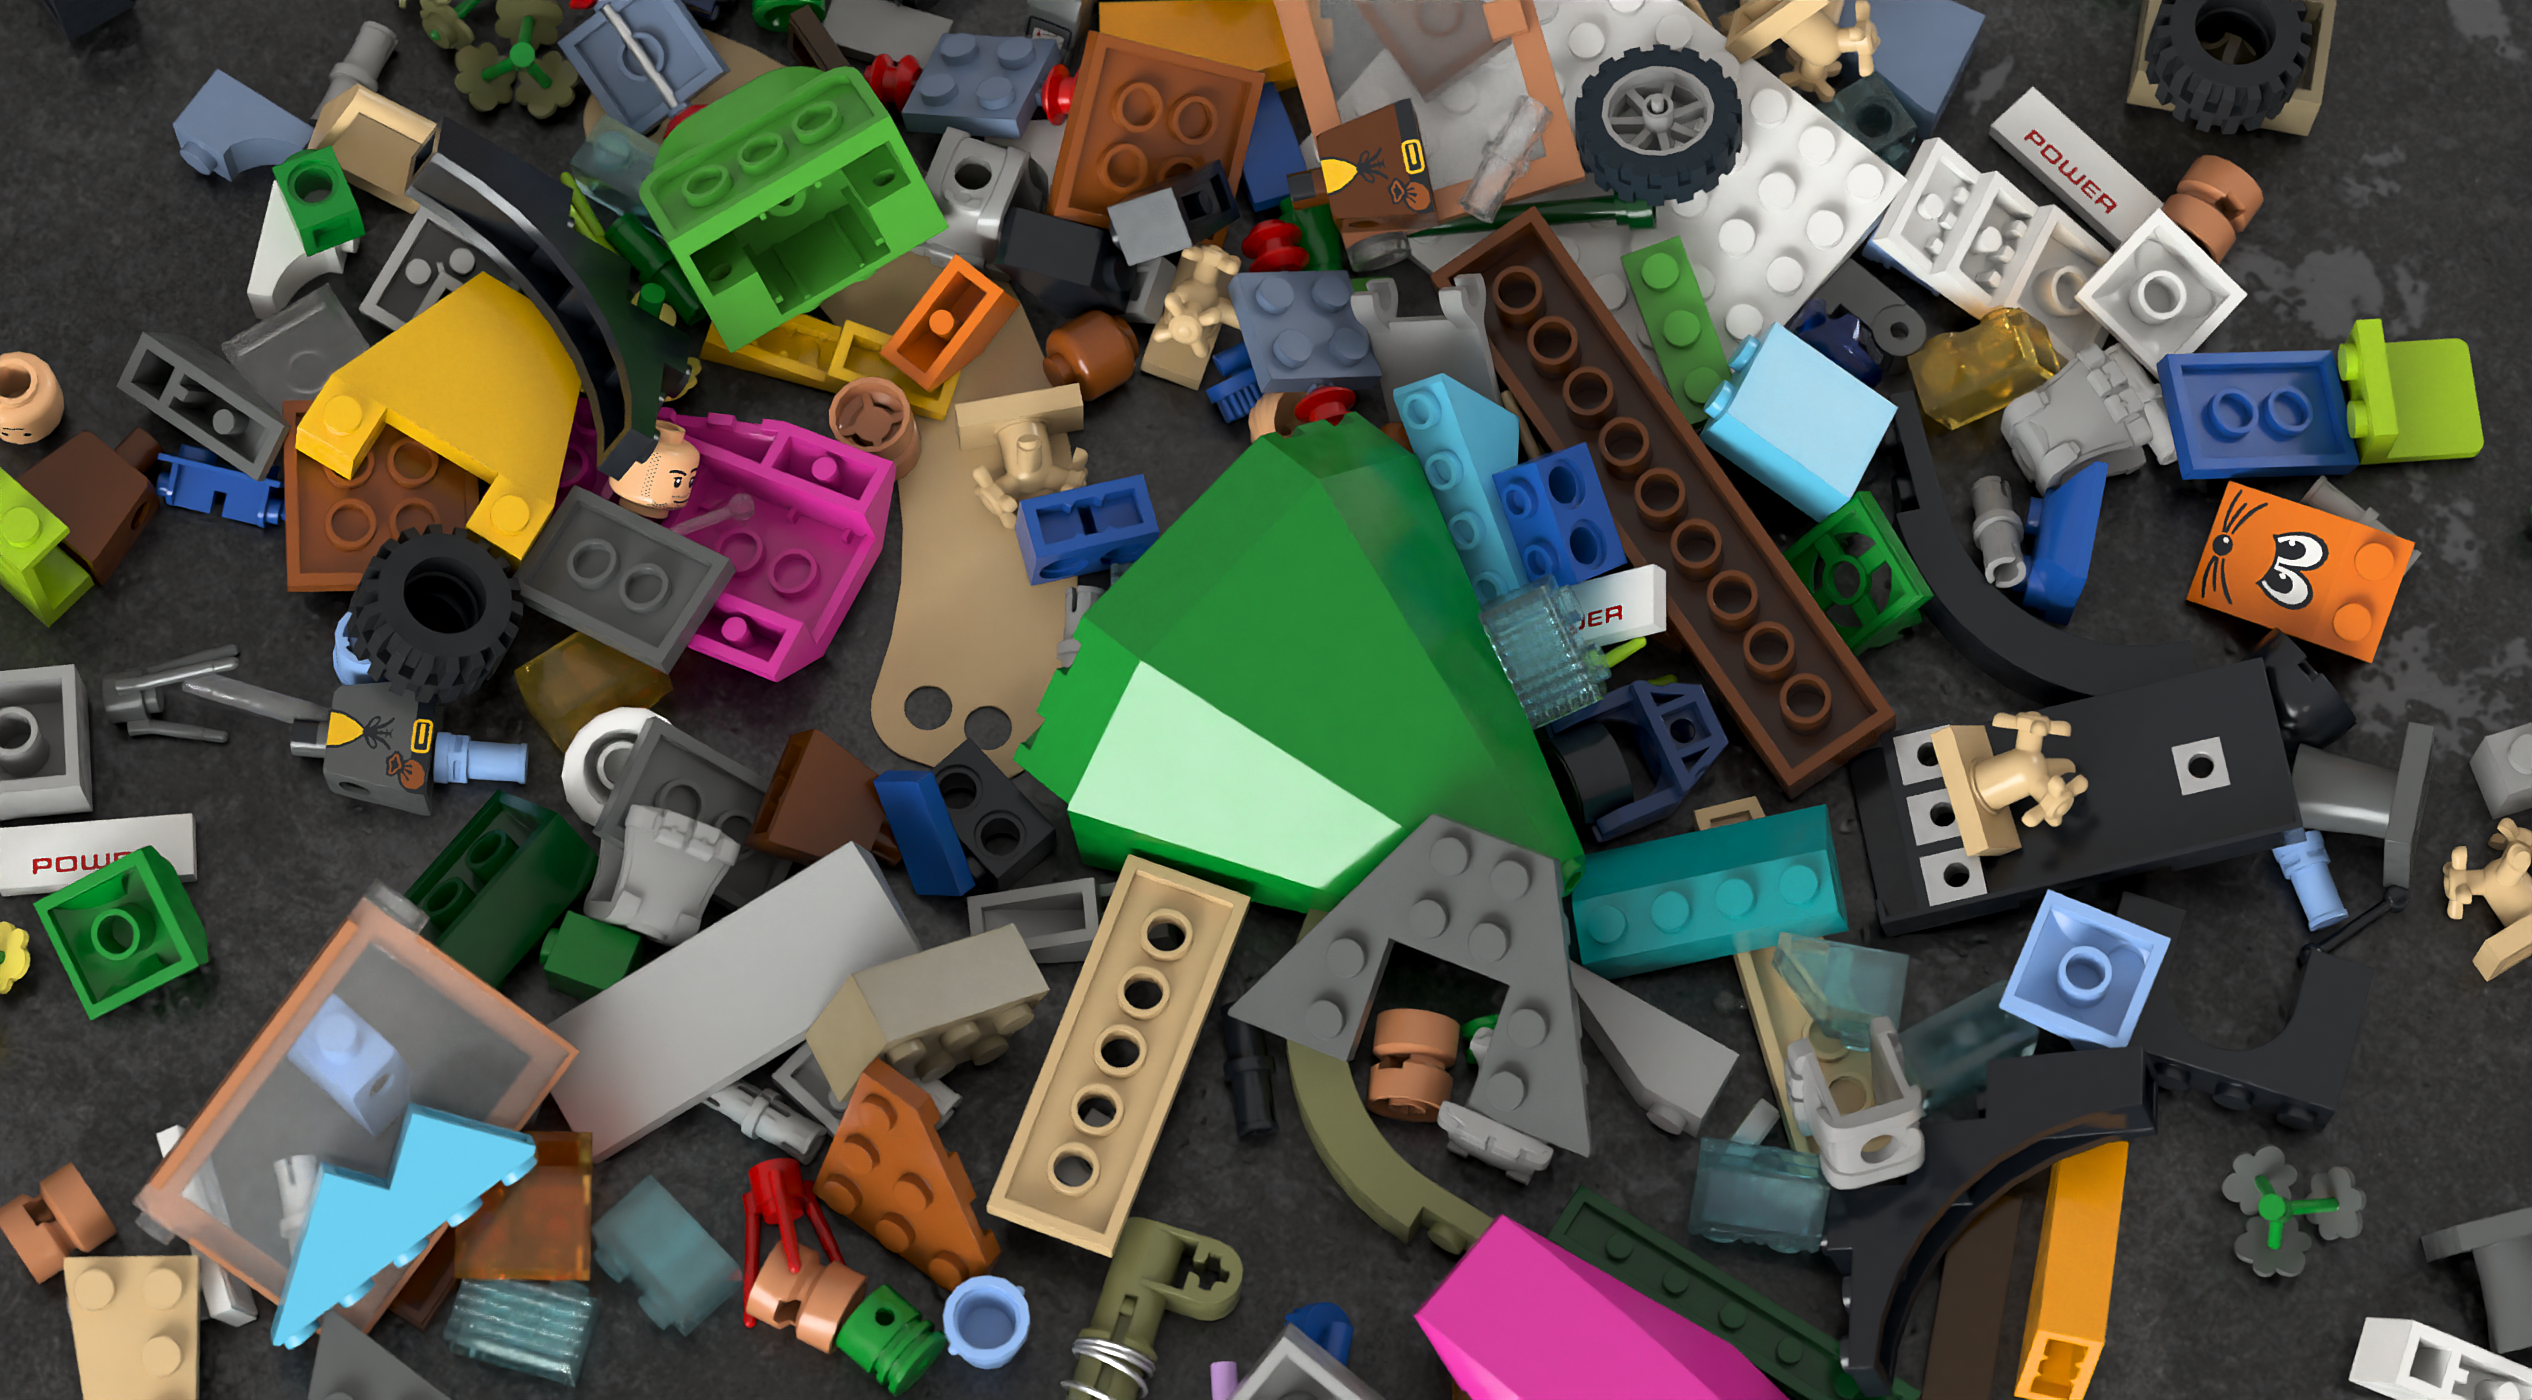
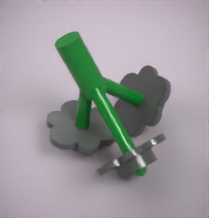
M2263 1144L2253 1154L2247 1151L2237 1153L2232 1159L2234 1170L2228 1172L2222 1179L2221 1189L2227 1199L2239 1202L2241 1210L2247 1215L2260 1213L2262 1216L2252 1217L2247 1221L2246 1233L2237 1237L2234 1246L2237 1257L2244 1262L2253 1263V1270L2259 1276L2269 1277L2277 1272L2283 1276L2293 1277L2299 1275L2304 1270L2306 1262L2304 1254L2310 1251L2312 1240L2308 1234L2298 1232L2299 1224L2293 1215L2305 1214L2311 1223L2319 1224V1232L2326 1240H2335L2339 1236L2354 1238L2362 1230L2363 1219L2360 1211L2366 1205V1195L2362 1189L2355 1188V1177L2352 1171L2345 1166H2335L2328 1173H2316L2311 1179V1189L2313 1192L2305 1200L2290 1201L2291 1191L2288 1186H2291L2296 1181L2297 1171L2292 1164L2285 1162V1156L2278 1146Z

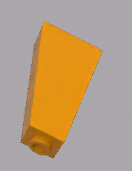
M1172 0L1099 3L1100 33L1266 73L1264 84L1273 81L1277 92L1298 86L1274 0ZM1306 0L1322 56H1333V20L1321 19L1320 0Z
M2117 1141L2107 1143L2052 1164L2014 1396L2031 1400H2083L2105 1342L2129 1142Z

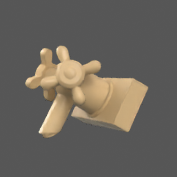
M1749 0L1735 10L1725 49L1733 54L1742 64L1769 44L1781 38L1790 46L1787 48L1785 58L1794 69L1793 72L1781 74L1779 79L1790 88L1797 86L1803 91L1816 92L1822 102L1829 103L1833 100L1835 91L1826 83V79L1840 73L1842 64L1837 61L1840 55L1845 52L1857 51L1859 54L1860 76H1869L1874 71L1872 54L1880 46L1881 40L1877 34L1875 24L1870 21L1871 7L1866 0H1856L1857 22L1855 27L1846 28L1838 26L1845 0Z
M1198 243L1193 247L1183 249L1171 288L1165 297L1163 311L1158 324L1154 326L1139 370L1198 391L1222 323L1241 330L1227 289L1228 284L1234 276H1237L1240 269L1241 260L1239 257L1229 255L1228 252L1216 245Z
M1079 383L955 404L956 430L961 451L1000 444L1006 473L994 482L986 468L982 464L978 465L973 471V477L978 482L974 488V493L977 497L981 498L984 505L993 514L999 515L1002 524L1006 528H1015L1017 517L1013 511L1019 506L1014 498L1019 494L1036 493L1045 488L1061 492L1086 486L1088 470L1085 467L1088 460L1087 452L1077 447L1070 469L1053 464L1049 435L1084 430V406Z
M2035 711L2019 712L2015 716L1998 713L1993 718L1992 726L2017 729L2018 733L2015 749L1993 756L1984 725H1950L1930 734L1967 857L2001 856L2022 847L2009 804L2031 795L2039 804L2023 815L2022 822L2028 827H2034L2045 818V821L2051 826H2058L2063 820L2062 816L2073 805L2074 797L2088 788V781L2083 775L2076 776L2066 785L2060 777L2067 772H2076L2072 761L2065 758H2045L2041 753L2043 736H2047V734L2070 736L2071 726L2068 722L2050 721L2048 716L2041 715Z
M2504 818L2499 822L2497 829L2501 833L2493 834L2488 841L2490 847L2504 850L2501 858L2491 861L2483 869L2466 870L2467 848L2466 846H2458L2451 853L2452 862H2447L2443 866L2445 894L2449 898L2447 914L2450 918L2462 919L2463 904H2471L2472 895H2483L2505 927L2502 931L2485 940L2472 960L2487 982L2532 955V877L2527 872L2529 866L2532 867V831L2517 827L2510 818Z

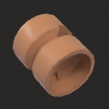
M2203 155L2194 161L2179 182L2176 189L2178 194L2169 196L2161 210L2219 266L2234 245L2236 240L2235 234L2244 231L2261 207L2264 198L2255 180L2242 168L2218 156Z
M876 376L862 377L846 384L834 396L829 409V425L836 441L894 462L896 466L894 482L905 477L916 466L922 451L921 435L903 390L890 380Z
M1391 1009L1377 1015L1372 1053L1381 1062L1370 1067L1365 1106L1378 1115L1395 1120L1436 1122L1443 1100L1448 1102L1451 1100L1453 1078L1445 1069L1455 1065L1460 1025L1445 1015L1425 1010Z
M71 1161L39 1182V1194L35 1197L22 1193L0 1207V1228L39 1285L64 1269V1257H71V1251L77 1248L88 1253L118 1233V1230Z
M780 1239L766 1259L753 1285L746 1307L747 1314L777 1329H782L792 1324L796 1327L797 1339L827 1354H832L838 1348L835 1340L839 1331L856 1308L863 1302L869 1284V1277L838 1261H833L826 1266L820 1264L819 1252L798 1242L802 1268L800 1272L792 1273L788 1268L782 1239Z

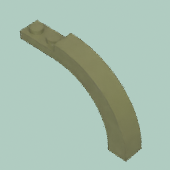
M1310 908L1296 944L1328 913ZM1286 1038L1291 1085L1303 1124L1315 1150L1329 1172L1353 1202L1380 1227L1406 1245L1410 1244L1421 1225L1429 1228L1427 1231L1429 1238L1443 1249L1457 1255L1461 1254L1463 1249L1468 1251L1494 1219L1422 1175L1391 1147L1366 1112L1356 1091L1348 1062Z

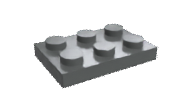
M574 484L512 578H518L522 590L516 601L668 675L736 572V568L730 558Z
M657 716L646 719L593 829V834L624 851L626 831L624 824L631 805H646L668 809L721 830L722 833L732 838L734 842L740 844L741 848L735 865L730 866L710 899L732 912L784 882L793 861L753 850L744 845L769 787V780Z

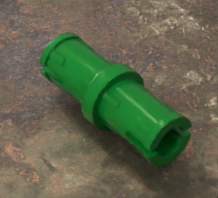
M627 212L609 227L604 238L624 259L632 263V267L640 274L638 282L642 286L648 283L660 285L666 293L665 301L683 318V322L687 326L696 325L708 315L670 249L665 248L638 220V217L633 212Z

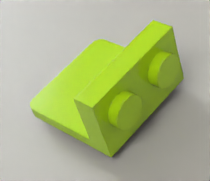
M2381 319L2356 320L2346 343L2339 345L2338 368L2342 381H2347L2350 400L2347 406V427L2350 437L2356 439L2360 465L2471 458L2477 456L2484 445L2468 345L2458 338L2385 343Z

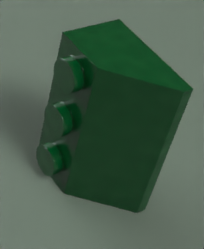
M498 789L389 912L500 991L506 983L507 974L523 956L543 943L553 922L569 904L578 901L588 892L592 885V878L596 874L599 856L559 813Z

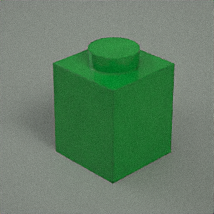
M567 911L561 928L552 927L547 933L541 948L539 963L545 965L543 969L549 989L587 1001L640 969L646 954L640 935Z

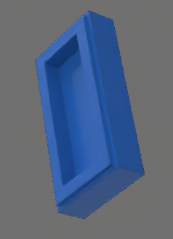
M887 770L873 780L916 894L962 896L976 885L934 773L932 771Z

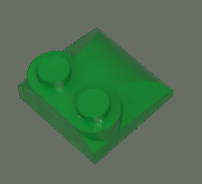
M152 845L139 848L33 903L90 1021L209 962L207 934L173 865L161 856Z

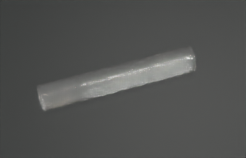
M216 674L186 680L182 683L183 692L292 724L295 717L330 720L331 708Z

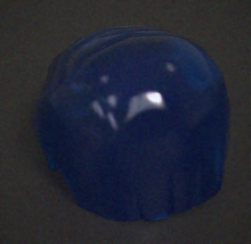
M1811 298L1796 315L1788 330L1871 389L1877 387L1882 382V371L1859 346L1860 320L1851 314L1838 319H1829L1825 300Z

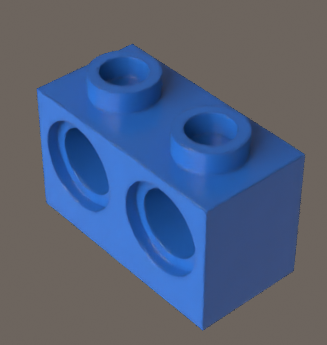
M1586 442L1540 455L1492 475L1534 596L1581 583L1628 563Z
M1143 474L1020 500L1015 524V532L1031 586L1134 564L1158 540L1160 532Z

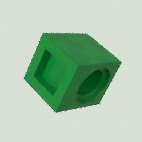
M331 145L319 150L305 149L289 156L283 164L272 167L281 197L307 257L366 235L358 206ZM315 190H327L330 192L325 199L319 202L304 201V198Z

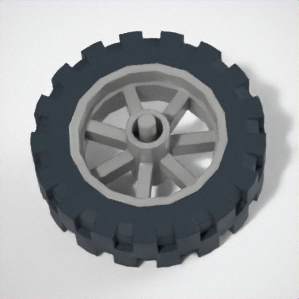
M1664 44L1653 45V50L1641 52L1640 47L1624 51V57L1616 61L1612 57L1605 60L1599 65V73L1595 77L1589 75L1582 85V97H1577L1575 102L1577 150L1580 151L1582 167L1587 174L1590 172L1594 173L1595 183L1606 192L1613 189L1618 192L1619 199L1634 203L1637 198L1647 200V206H1664V200L1676 199L1677 204L1693 200L1694 193L1700 190L1708 193L1719 185V177L1722 173L1728 176L1736 164V153H1740L1742 148L1741 99H1738L1737 86L1731 76L1727 78L1723 76V68L1716 61L1710 58L1706 62L1699 58V52L1683 47L1682 52L1670 50V45ZM1673 101L1686 106L1674 110ZM1632 108L1640 117H1620V115ZM1698 118H1703L1705 122L1700 131L1683 126V124ZM1617 134L1638 135L1628 144ZM1675 140L1684 144L1682 146L1675 147Z

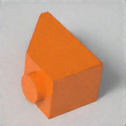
M955 254L879 354L925 390L932 392L982 354L1021 303L959 255Z

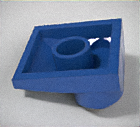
M2095 461L2074 475L2060 488L2046 489L2042 499L2030 497L2023 529L2024 534L2033 535L2030 555L2023 554L2026 564V575L2020 583L2012 586V591L2021 592V606L2037 609L2045 621L2068 625L2086 583L2109 463Z

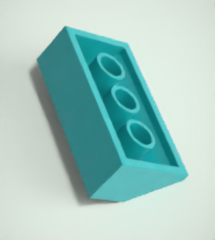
M1825 804L1586 854L1584 876L1572 891V907L1582 965L1606 980L1850 931L1829 814Z

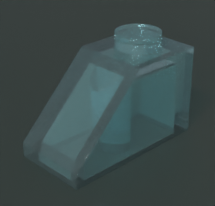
M1785 932L1779 933L1773 952L1772 965L1826 1037L1841 1039V1045L1848 1049L1871 1052V1019L1887 1016L1891 1019L1897 1032L1909 955Z

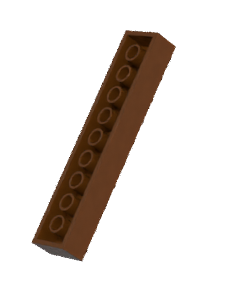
M1535 205L1430 275L1435 295L1439 300V290L1443 287H1456L1454 278L1457 275L1481 273L1486 287L1484 326L1499 387L1502 391L1508 390L1512 394L1531 432L1546 453L1586 442L1628 563H1625V566L1628 570L1655 564L1666 571L1667 626L1790 800L1878 742L1880 734L1896 730V714Z

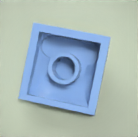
M2048 889L2001 999L1999 1008L2069 1040L2076 1051L2126 1047L2132 1037L2171 938Z

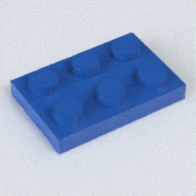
M2332 350L2166 354L2156 364L2182 480L2346 475L2360 465L2354 438L2352 439L2348 432L2347 409Z

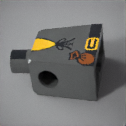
M392 682L345 685L336 688L334 691L330 720L295 717L291 732V753L293 756L324 758L323 773L330 791L339 795L419 815L431 816L435 790V744L437 733L443 732L447 703H442L439 694H433L429 703L415 701V692L405 689L402 696L388 691Z

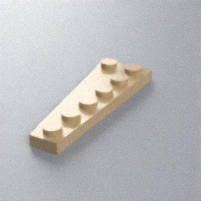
M199 1256L64 1257V1274L83 1399L199 1400L201 1258Z

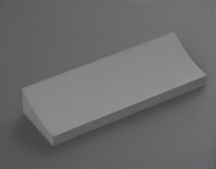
M850 841L546 1025L576 1046L580 1051L550 1090V1093L566 1118L588 1161L599 1164L806 1039L804 1036L852 973L923 951L873 854L857 843Z

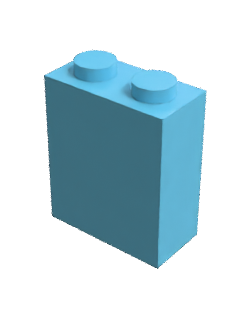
M1774 322L1757 339L1750 334L1747 335L1733 352L1728 366L1735 371L1729 382L1723 380L1708 398L1703 411L1710 415L1699 438L1702 442L1820 523L1851 499L1898 407L1782 325Z

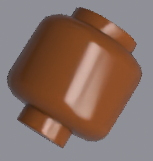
M1089 310L1058 326L1049 334L1046 342L1047 358L1043 360L1044 373L1053 387L1079 383L1082 401H1093L1125 384L1133 376L1135 360L1139 357L1137 339L1130 326L1121 317L1111 316L1102 310Z

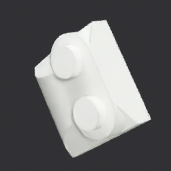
M2157 208L2131 234L2123 239L2115 252L2073 297L2159 380L2156 364L2166 354L2193 353L2248 294L2160 208Z

